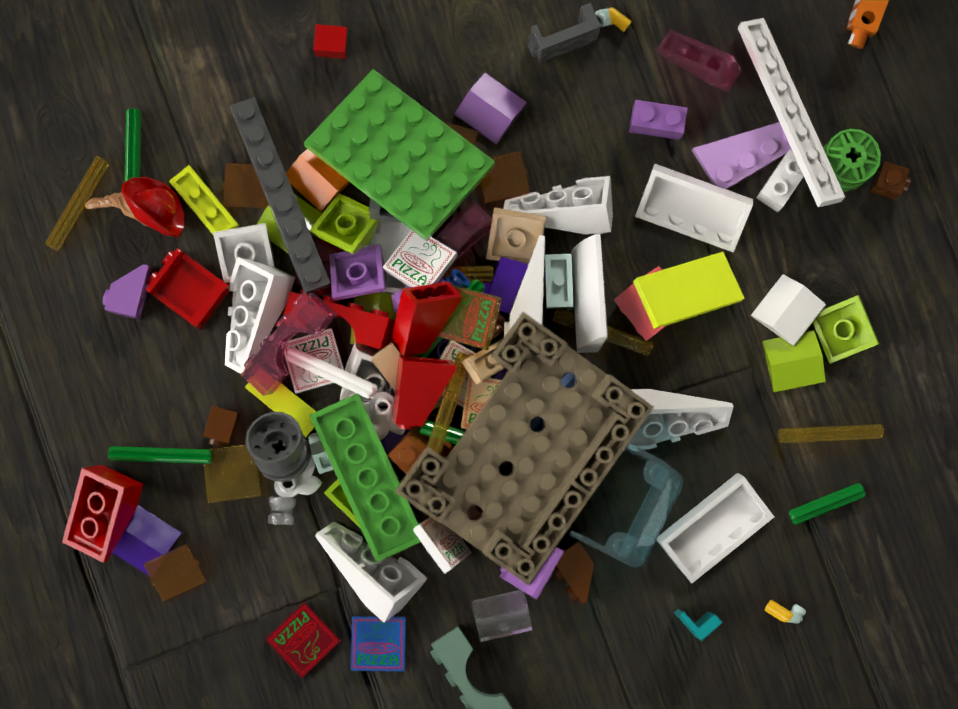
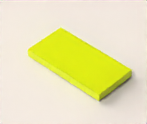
M724 252L644 275L633 281L654 329L717 310L745 299Z

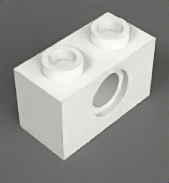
M791 149L782 158L756 197L776 212L785 205L804 177Z

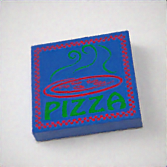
M352 616L351 671H405L406 617L393 616L384 623L377 616Z

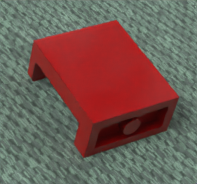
M177 248L174 252L170 251L162 262L164 264L162 269L150 276L146 283L148 285L146 291L201 330L229 293L230 286Z

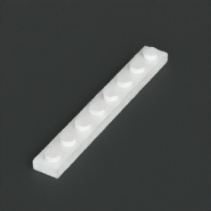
M764 18L741 22L738 27L739 33L817 206L822 207L841 202L845 195Z

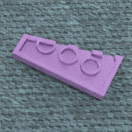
M780 122L695 147L692 149V152L712 184L727 190L784 156L792 148Z

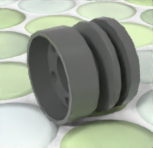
M270 412L261 415L249 427L245 441L247 449L259 471L266 478L274 482H286L297 478L305 471L310 463L311 450L299 423L291 415L284 412Z

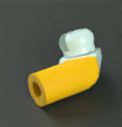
M606 8L595 12L601 27L614 24L625 32L632 23L615 8Z
M770 600L765 608V612L782 622L798 624L803 621L802 617L806 614V610L797 604L793 605L791 611L773 600Z

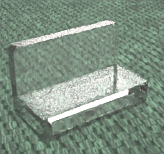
M522 590L472 601L480 642L533 630L525 594Z

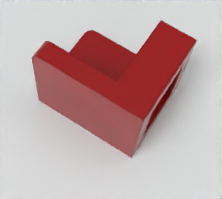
M316 24L313 49L315 56L346 59L347 28Z

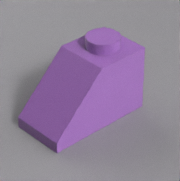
M143 264L111 283L110 289H107L103 296L104 310L140 320L147 295L146 288L148 285L146 283L152 275L153 269Z

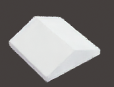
M266 223L213 232L225 283L231 280L237 257L275 268Z
M783 274L751 314V317L792 346H795L826 304L804 285Z

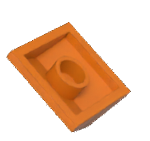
M308 149L297 158L286 173L290 184L321 213L337 194L341 193L351 183Z

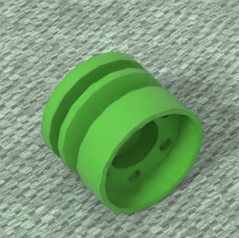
M847 129L840 131L823 147L844 192L860 187L876 173L880 165L881 152L878 143L870 134L863 130ZM849 153L851 157L856 158V160L853 163L850 158L846 157Z

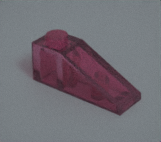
M671 29L656 50L657 53L694 76L726 92H729L742 71L733 55Z
M473 200L446 225L435 239L457 252L455 262L491 230L492 218Z

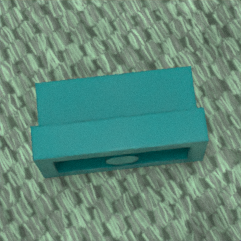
M679 609L674 612L694 637L701 641L722 623L711 612L705 613L695 623L691 621L685 612Z

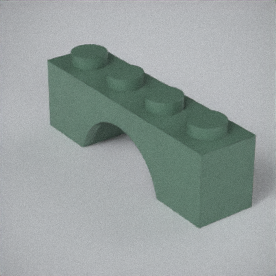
M459 626L431 644L433 650L430 651L432 657L438 665L443 663L448 670L445 676L453 688L458 686L463 693L460 699L466 709H513L503 693H483L477 690L468 680L466 662L473 647Z

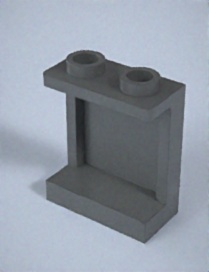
M588 3L581 6L578 18L579 24L547 37L541 36L537 24L531 27V35H528L530 42L527 43L532 57L537 56L539 63L596 42L601 26L592 4Z

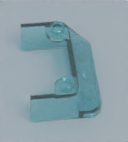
M628 443L624 450L647 462L643 470V476L645 481L651 485L628 533L616 532L612 534L605 547L574 531H571L569 536L630 567H639L646 562L682 490L683 478L677 470L665 461Z

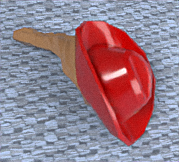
M149 177L130 178L123 183L121 193H113L103 198H91L85 203L86 209L120 208L124 215L134 218L144 226H148L166 236L178 238L184 230L185 212L178 195L165 183Z

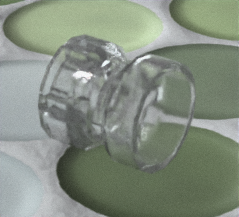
M269 497L271 513L268 515L267 523L294 525L295 517L292 515V510L296 506V498Z

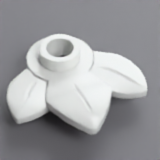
M385 391L377 392L375 397L370 399L369 402L363 403L380 441L387 436L389 431L399 435H403L405 429L395 425L392 420L394 396ZM380 402L387 403L388 407L386 409H380L378 407V404Z
M312 454L310 463L305 471L297 478L289 480L293 484L291 488H285L283 482H274L275 491L280 497L289 499L297 494L310 495L321 486L322 481L312 475L315 469Z

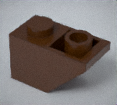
M577 541L564 550L553 572L559 580L564 577L569 585L565 590L574 603L577 600L582 605L587 602L594 563L580 542Z

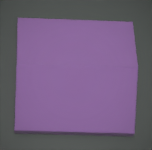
M484 73L469 90L455 112V116L497 145L527 102Z
M380 244L364 247L354 255L347 251L329 254L333 301L385 291L387 275L383 269L385 264Z

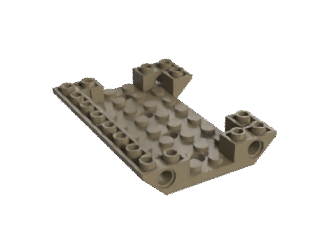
M522 312L491 355L493 359L508 370L502 381L445 459L429 447H426L395 492L437 522L451 529L481 550L484 555L529 585L654 406L611 375L604 373L567 346V343L525 312ZM571 372L575 376V383L573 386L565 388L561 382L562 376L565 373ZM534 417H541L544 421V427L538 432H534L530 428V422ZM504 461H510L513 465L512 472L507 476L499 473V465ZM473 505L480 506L482 510L481 516L476 520H471L467 516L468 509Z

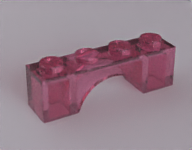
M315 293L299 295L293 302L292 306L294 308L289 315L285 314L276 324L278 327L272 335L266 336L260 343V351L256 355L250 356L244 363L245 369L240 375L263 396L273 394L289 374L284 363V350L288 341L300 332L311 335L322 334L338 314Z

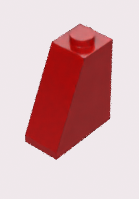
M449 281L402 289L391 342L403 357L427 353L461 302L462 296Z
M399 356L392 420L395 425L407 430L414 429V426H423L456 371V365L452 360Z

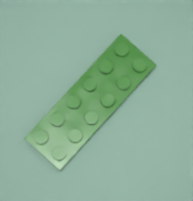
M356 393L310 414L309 417L376 562L420 543V539L413 530L419 523L409 502L395 492L400 482L360 395Z

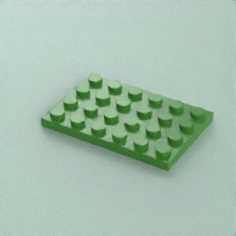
M374 69L304 141V146L426 242L495 166L494 160Z

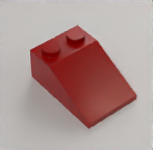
M104 465L82 468L62 543L103 563L107 562L137 509L143 484Z

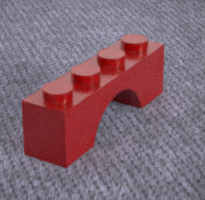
M300 289L299 294L290 292L282 323L314 332L322 322L328 319L344 318L353 329L356 343L382 350L389 344L395 324L394 320L388 318L389 313L373 309V313L363 311L364 306L350 302L348 307L339 305L340 300L333 301L332 297L324 296V299L320 300L314 298L315 293L305 295L302 289Z

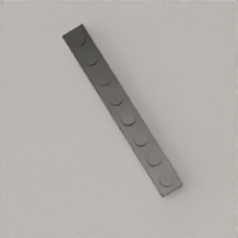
M255 97L230 105L231 113L305 295L330 287L331 283Z

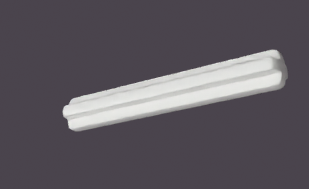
M289 348L285 356L288 362L366 398H374L378 390L375 384L296 348Z

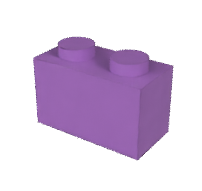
M635 100L629 132L680 140L684 134L687 107Z

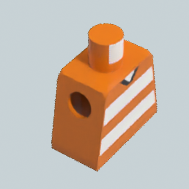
M855 0L846 27L847 30L853 31L848 43L849 45L860 49L864 48L867 37H872L877 33L889 0ZM862 16L868 20V24L863 23Z

